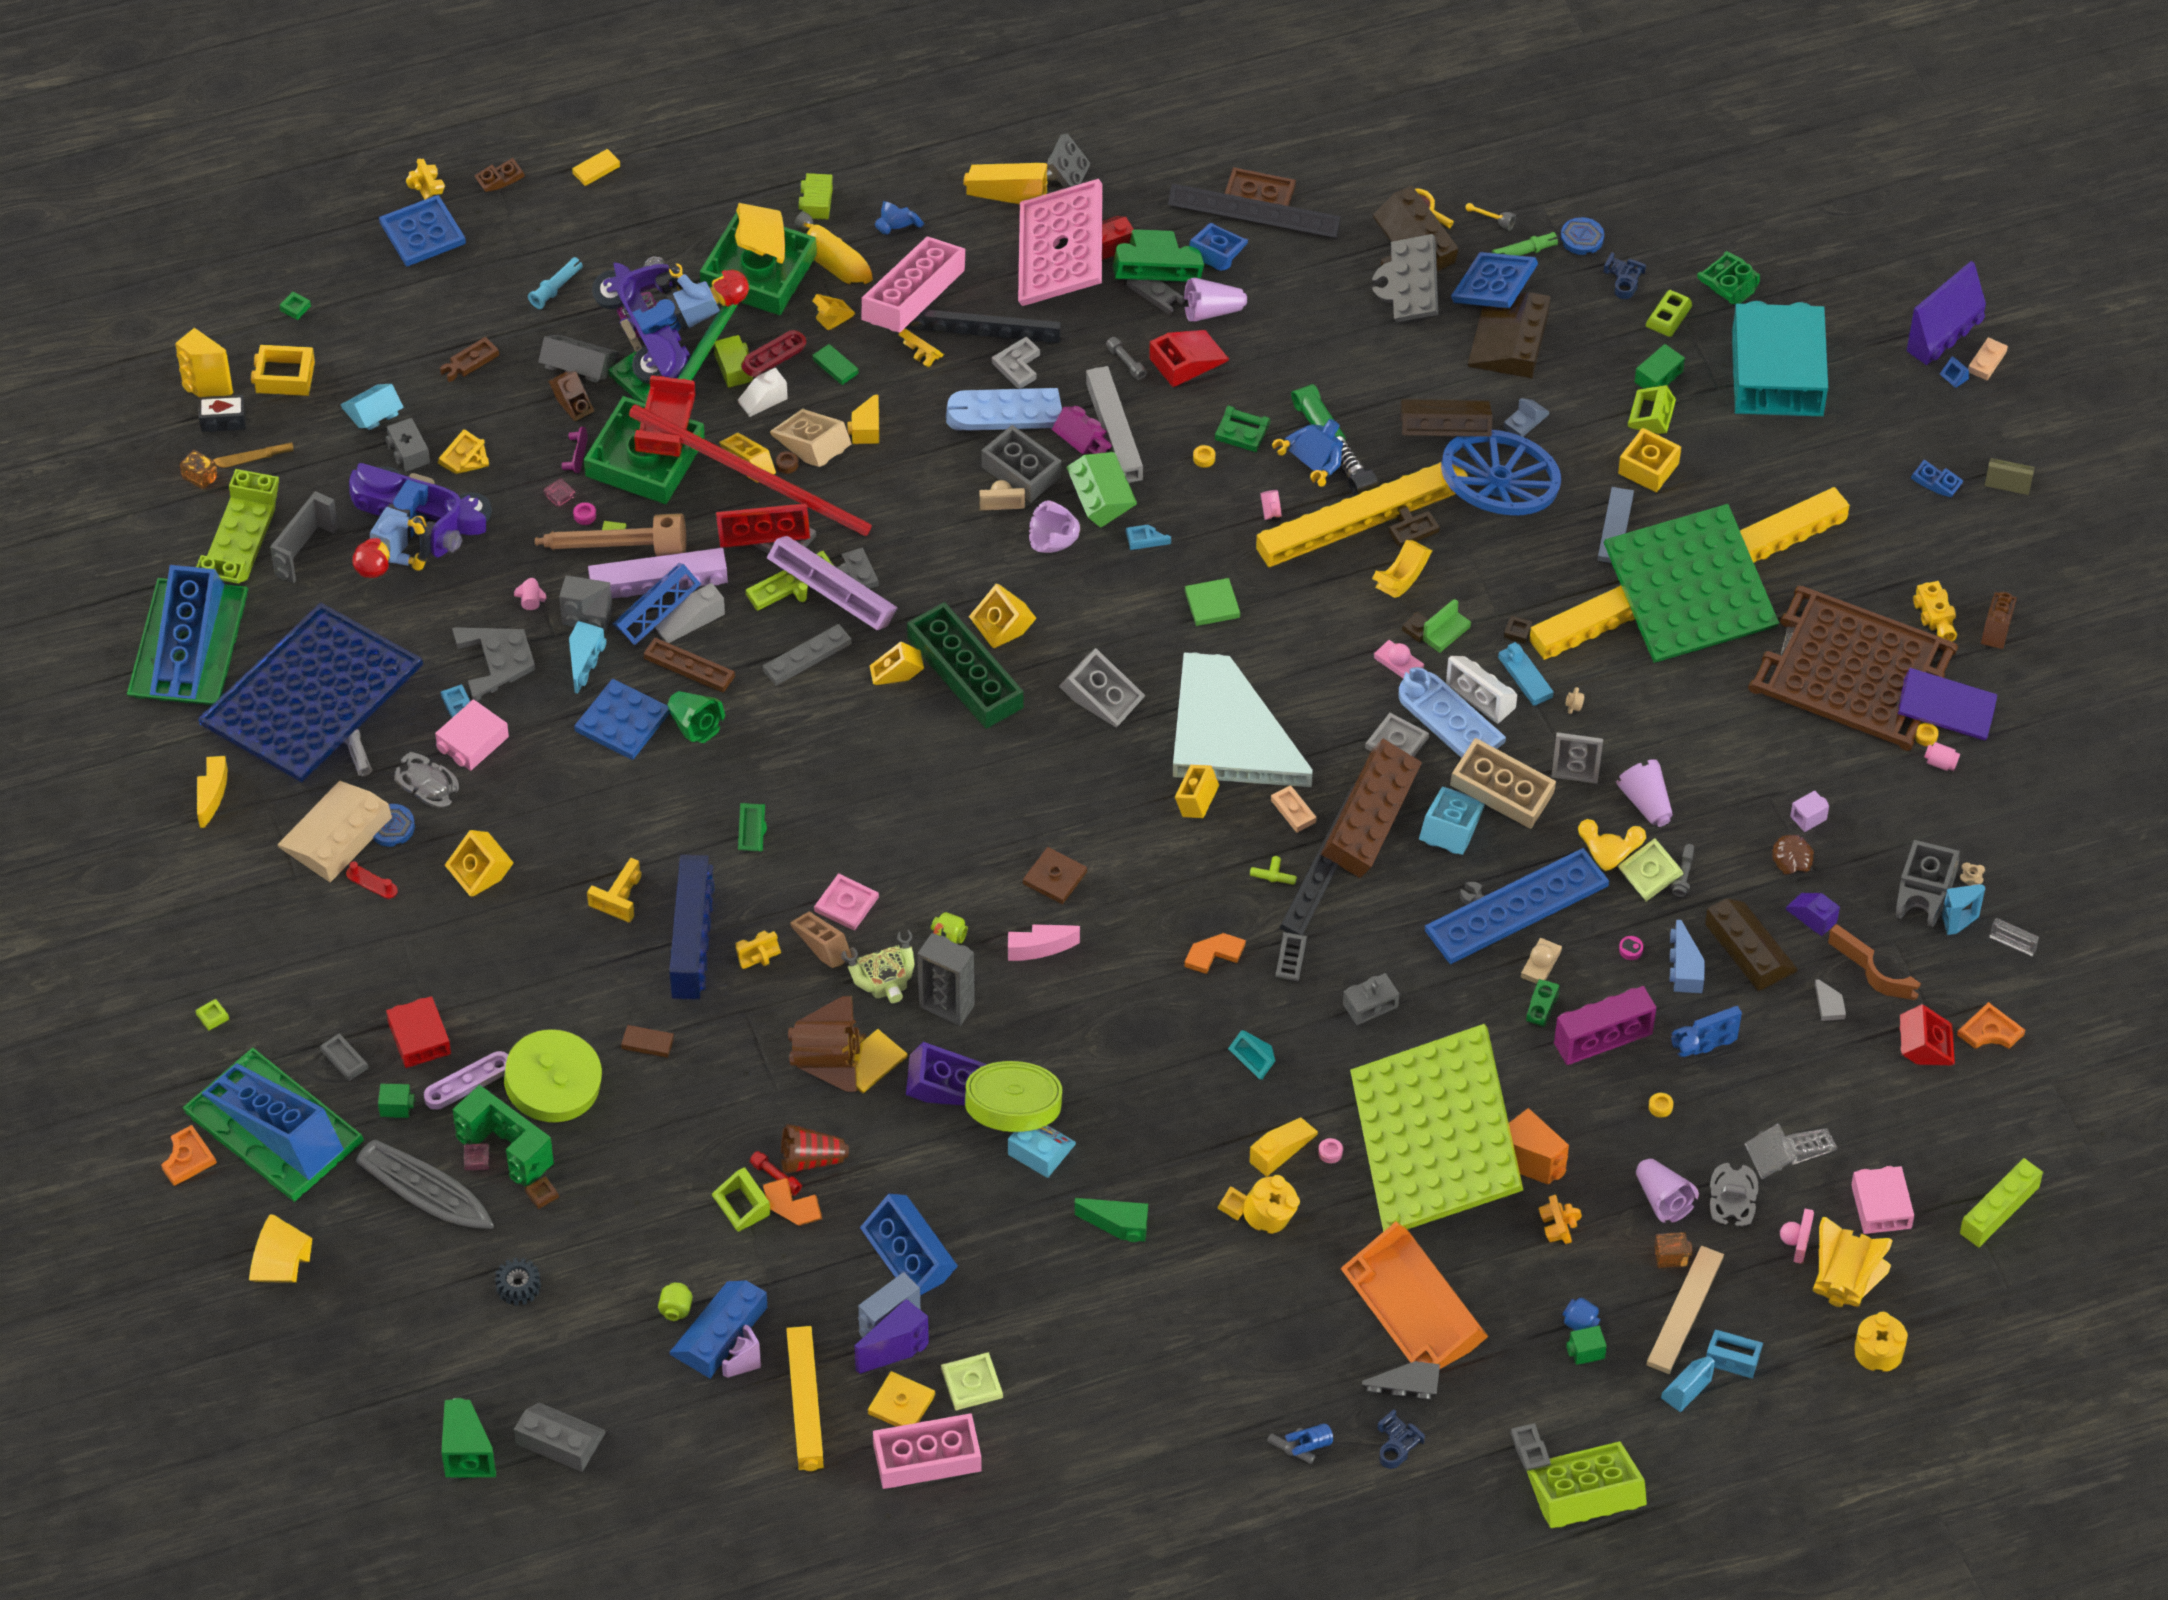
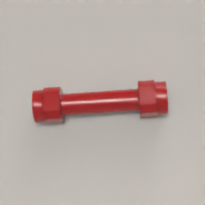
M756 1151L751 1156L750 1163L753 1164V1167L759 1171L763 1169L777 1181L785 1178L788 1179L792 1196L799 1193L802 1184L795 1177L791 1176L789 1178L769 1162L768 1156L760 1151Z

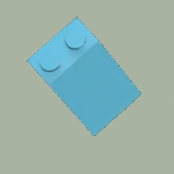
M1442 786L1425 816L1419 840L1431 846L1445 848L1451 853L1463 855L1485 804L1469 795Z

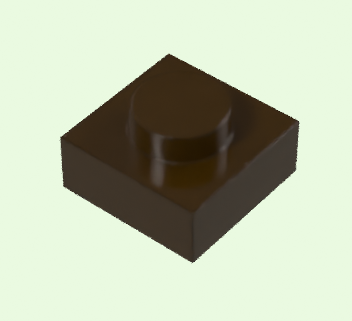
M1417 612L1403 624L1402 631L1420 643L1423 640L1424 624L1428 619Z

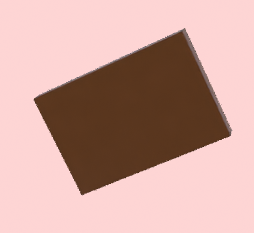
M1233 167L1225 194L1289 206L1296 180Z

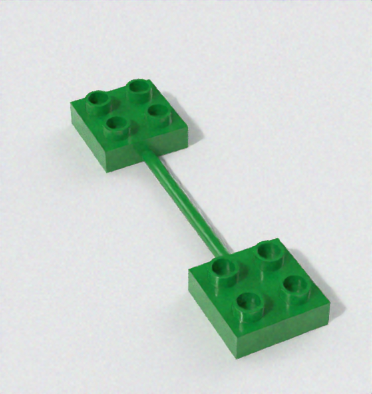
M736 212L700 270V283L707 282L710 288L712 287L713 280L723 276L722 271L731 269L744 274L749 283L748 294L741 303L781 315L817 255L816 237L784 227L783 264L778 263L777 257L769 254L761 256L751 250L738 246L735 234L740 220ZM733 304L729 307L721 306L720 311L713 319L677 379L693 380L738 304ZM623 396L584 459L585 476L667 504L698 451L685 444L682 446L680 457L636 451L634 436L636 430L640 429L641 422L630 417L629 412L634 404L644 409L646 404ZM689 419L687 431L705 439L704 424Z

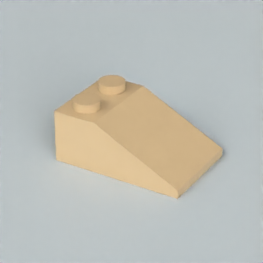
M801 409L770 431L774 438L795 453L805 463L818 467L827 464L828 460L841 454L845 448L851 445L843 421L805 409Z

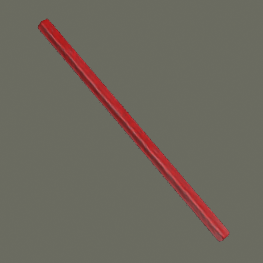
M636 404L632 406L629 412L630 417L664 434L679 435L681 443L801 504H807V507L864 536L869 534L872 527L870 523Z

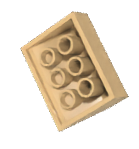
M339 781L281 840L278 847L331 882L392 818L389 805L370 791Z

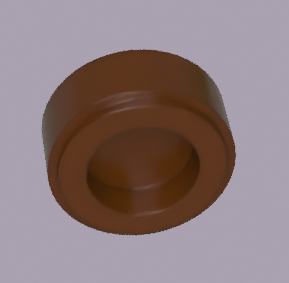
M790 451L780 453L776 457L777 469L786 474L796 471L798 468L797 455Z

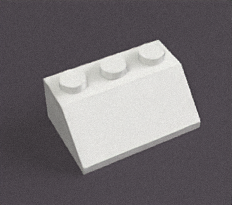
M1451 656L1448 658L1446 684L1465 701L1497 724L1516 708L1517 694L1512 688L1502 684L1494 675L1487 673L1476 662L1469 660L1465 656Z

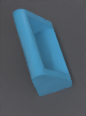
M1978 884L1947 889L1942 911V919L1947 935L1957 934L1979 917L1985 892L1984 885ZM1972 902L1971 909L1962 910Z
M1715 1329L1706 1357L1710 1356L1715 1361L1714 1368L1753 1379L1763 1343ZM1719 1340L1751 1349L1755 1352L1753 1356L1717 1347L1716 1344Z
M1710 1356L1693 1361L1662 1392L1661 1398L1681 1413L1712 1381L1715 1361Z

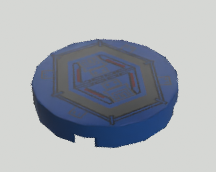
M1585 217L1574 218L1563 225L1561 240L1563 246L1570 252L1586 255V252L1592 251L1594 253L1602 247L1604 231L1600 224L1593 219Z
M388 804L392 818L373 836V840L382 846L393 847L399 843L403 844L413 835L415 829L414 817L409 809L399 804Z

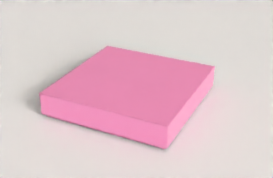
M838 873L814 906V912L855 931L879 898V893Z

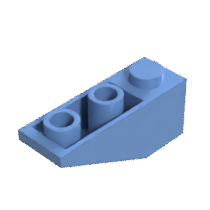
M1676 920L1675 929H1671L1670 943H1674V948L1670 949V962L1674 963V968H1670L1669 982H1674V992L1702 993L1704 985V959L1682 920Z

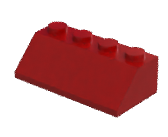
M807 504L716 512L720 548L772 543L776 539L785 536L793 540L810 539Z

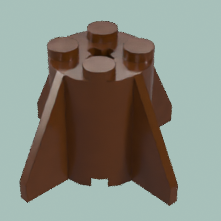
M842 996L798 1020L794 1027H790L788 1030L789 1042H792V1051L789 1056L790 1065L796 1066L847 1092L857 1091L856 1066L859 1060L854 1059L855 1054H860V1042L866 1039V1034H859V1028L853 1027L856 1021L853 1020L852 996Z

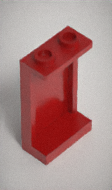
M651 376L650 391L645 409L687 430L695 399V382L687 379ZM641 422L640 429L636 430L634 436L636 451L680 457L683 443H681L679 435L664 434Z

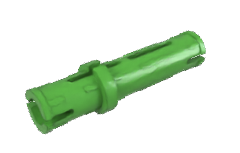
M1551 232L1540 237L1532 236L1530 240L1493 249L1492 253L1516 256L1531 252L1538 253L1541 249L1557 246L1558 240L1548 241L1557 237L1555 232Z

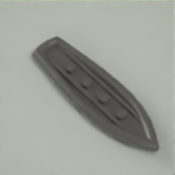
M375 1139L365 1145L356 1158L358 1165L423 1211L446 1222L460 1226L492 1229L494 1227L488 1212L473 1193L457 1180L437 1168Z

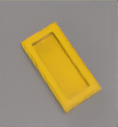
M606 149L572 168V171L581 183L586 186L619 168L620 161Z

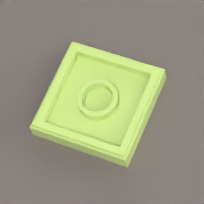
M1655 838L1618 865L1619 870L1646 902L1683 875L1680 867Z
M989 1352L941 1365L955 1411L1003 1398V1392Z

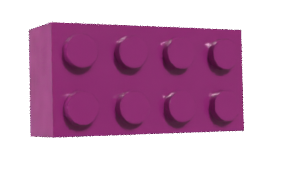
M1642 986L1631 988L1617 996H1609L1595 1004H1587L1581 1009L1565 1012L1557 1017L1554 1044L1566 1065L1644 1038L1653 1034L1656 1006L1645 987Z

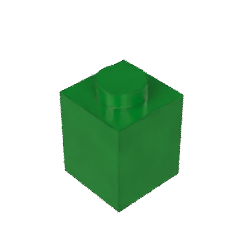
M380 1084L378 1100L380 1117L409 1118L410 1108L414 1109L415 1094H411L410 1085Z
M1600 1326L1571 1332L1570 1341L1567 1342V1351L1570 1357H1574L1576 1365L1605 1359L1607 1346Z

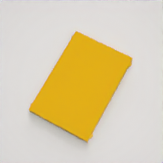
M879 1029L860 1043V1054H855L854 1060H859L856 1066L857 1089L862 1093L867 1091L908 1057L904 1050Z

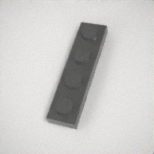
M837 624L763 665V672L777 686L851 645V638Z

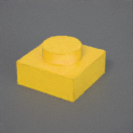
M1230 1186L1217 1208L1238 1221L1243 1213L1244 1201L1247 1196Z

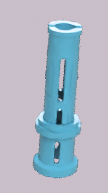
M573 257L550 280L542 281L536 291L528 294L530 303L537 309H542L545 306V302L550 298H554L557 295V290L583 268L581 262L574 267L579 259Z

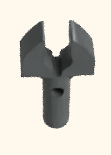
M1477 882L1465 883V889L1472 891L1474 894H1468L1462 889L1460 891L1461 900L1467 905L1484 897L1481 893L1482 885Z

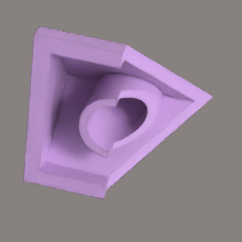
M748 1325L743 1327L744 1338L738 1336L735 1347L729 1351V1353L733 1354L730 1361L724 1359L722 1362L723 1376L727 1378L761 1368L759 1341Z

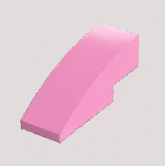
M1032 925V932H1008V961L1037 959L1067 950L1080 943V926Z

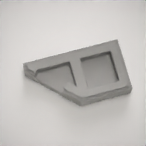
M1815 980L1821 1021L1845 1019L1846 1012L1842 994L1822 981Z

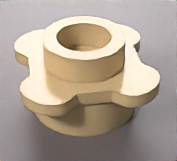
M1575 687L1573 693L1569 692L1567 695L1566 706H1569V714H1572L1573 710L1580 711L1582 708L1584 694L1578 692V687Z
M1970 863L1962 865L1963 874L1960 875L1962 882L1969 886L1983 883L1982 874L1985 872L1984 866L1971 865Z

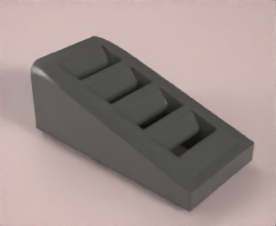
M1283 933L1275 978L1299 982L1307 936ZM1286 945L1298 946L1300 950L1287 948ZM1285 952H1286V953L1297 954V955H1299V956H1298V958H1297V957L1286 956V955H1285ZM1283 960L1297 962V966L1284 964ZM1284 968L1295 970L1296 972L1295 974L1281 972V970Z

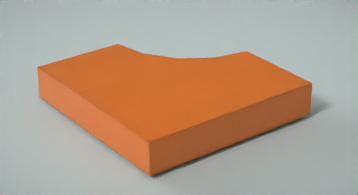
M1988 1002L1958 1030L1957 1035L1975 1049L1989 1043L2001 1044L2010 1049L2025 1034V1029Z
M190 1125L171 1136L173 1152L169 1159L161 1164L173 1186L216 1164V1159L194 1127Z

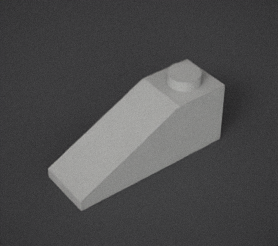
M710 583L691 593L655 626V630L665 642L670 643L725 615L724 598L716 587Z

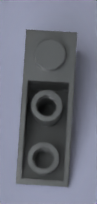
M1414 1361L1363 1380L1362 1387H1367V1392L1381 1393L1382 1389L1392 1390L1391 1395L1406 1396V1392L1416 1393V1398L1431 1400V1396L1437 1395L1440 1364Z

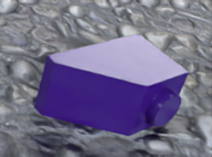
M1801 893L1786 906L1788 912L1820 936H1823L1837 923L1840 906L1822 893Z

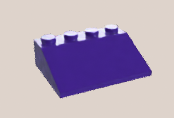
M1970 261L1914 308L1907 352L1925 365H1928L1933 360H1937L1943 351L1947 348H1952L1961 336H1966L1975 324L1979 325L1985 317L1986 302L1975 263Z

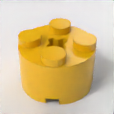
M1282 1176L1265 1177L1256 1182L1245 1198L1244 1217L1254 1229L1259 1231L1262 1229L1268 1231L1267 1233H1276L1281 1231L1290 1221L1298 1208L1300 1200L1294 1188Z
M1879 1312L1864 1319L1859 1325L1855 1341V1355L1859 1363L1872 1371L1879 1369L1885 1372L1896 1368L1902 1361L1908 1336L1902 1323L1886 1312Z

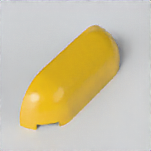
M813 225L808 230V235L816 237L817 255L814 260L847 284H851V282H864L866 284L873 280L869 265L858 252L820 225Z

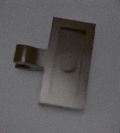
M1406 505L1398 508L1400 514L1397 515V519L1400 523L1389 527V533L1399 548L1403 547L1406 540L1417 542L1439 533L1440 529L1429 511L1413 517Z

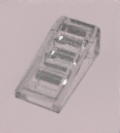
M1827 1128L1785 1136L1783 1140V1147L1792 1164L1837 1150V1146ZM1824 1137L1827 1145H1823L1820 1138ZM1813 1140H1816L1818 1146L1814 1145ZM1804 1143H1808L1809 1148H1806Z

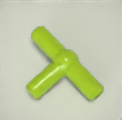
M1278 856L1272 857L1270 870L1254 867L1250 870V876L1267 879L1270 882L1295 885L1297 879L1294 875L1279 873L1281 858Z

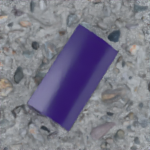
M1910 668L1904 678L1898 714L1986 740L1993 718L1997 694Z

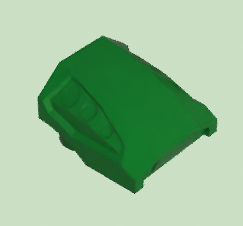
M1728 251L1724 252L1721 258L1703 272L1697 274L1698 279L1702 283L1708 285L1717 294L1727 299L1730 304H1741L1755 292L1760 282V274L1755 272L1751 265L1746 264L1743 259Z

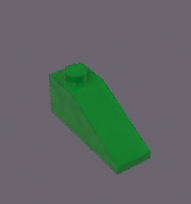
M1075 1198V1215L1121 1240L1145 1242L1148 1204Z

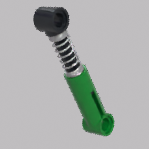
M1314 384L1292 391L1291 398L1297 411L1303 412L1311 425H1321L1324 427L1329 419L1334 420L1321 401L1319 391ZM1339 428L1335 436L1343 442L1341 466L1349 477L1348 483L1354 496H1357L1364 491L1377 488L1378 481L1374 472L1371 469H1364L1359 464L1356 456H1353L1354 453L1350 452L1351 448L1348 447L1345 441L1346 437Z

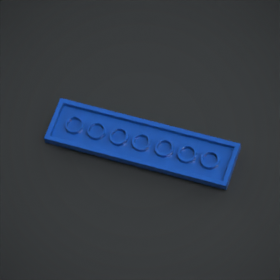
M1582 848L1425 925V932L1449 964H1452L1608 887L1609 880L1585 849Z

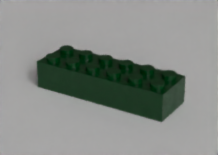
M945 602L907 622V638L909 642L921 651L923 658L985 729L1024 708L1023 690Z

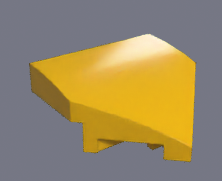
M464 429L439 457L438 464L456 474L489 466L484 439L480 440Z

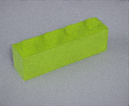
M2023 1158L1963 1218L1960 1234L1977 1247H1980L2040 1187L2043 1172Z

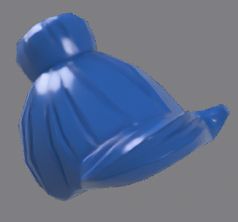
M883 201L881 218L876 220L875 227L882 234L887 235L891 229H900L912 224L921 228L924 222L914 211H910L907 207L900 209L892 203Z

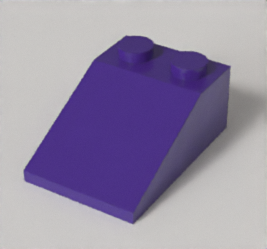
M922 1042L910 1054L906 1095L927 1103L965 1105L967 1079L974 1071L987 1064Z
M905 1299L855 1345L856 1372L859 1374L911 1358L918 1351H923L929 1342L928 1316L908 1299Z

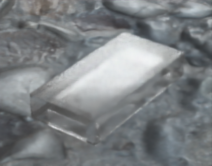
M1998 918L1992 924L1990 938L2033 957L2039 940L2038 936Z

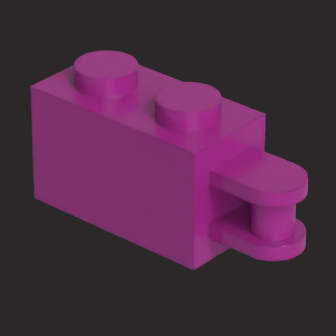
M1079 406L1063 407L1052 427L1054 432L1082 454L1106 453L1107 449L1112 447V444L1104 438L1107 431L1101 427L1099 421L1089 418L1085 414V410Z

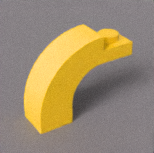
M1406 540L1392 566L1386 571L1375 572L1372 578L1378 582L1375 588L1394 598L1401 596L1418 578L1433 550L1414 540Z

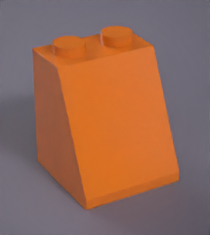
M1529 1108L1509 1123L1519 1172L1526 1177L1550 1184L1553 1180L1562 1178L1566 1173L1569 1145Z

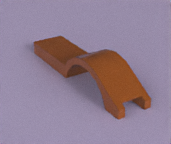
M1837 924L1830 930L1828 943L1866 969L1865 975L1868 983L1876 991L1887 996L1915 1000L1919 994L1913 989L1917 990L1921 985L1920 982L1911 976L1905 979L1885 977L1878 972L1873 964V949Z

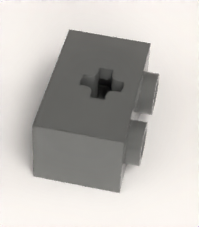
M412 418L387 426L388 436L385 437L389 449L393 448L395 461L398 465H402L405 472L430 463L428 448Z

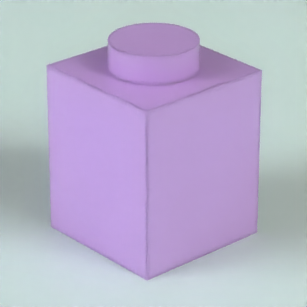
M1813 791L1793 802L1790 817L1806 832L1827 820L1828 802L1824 797H1820L1816 791Z

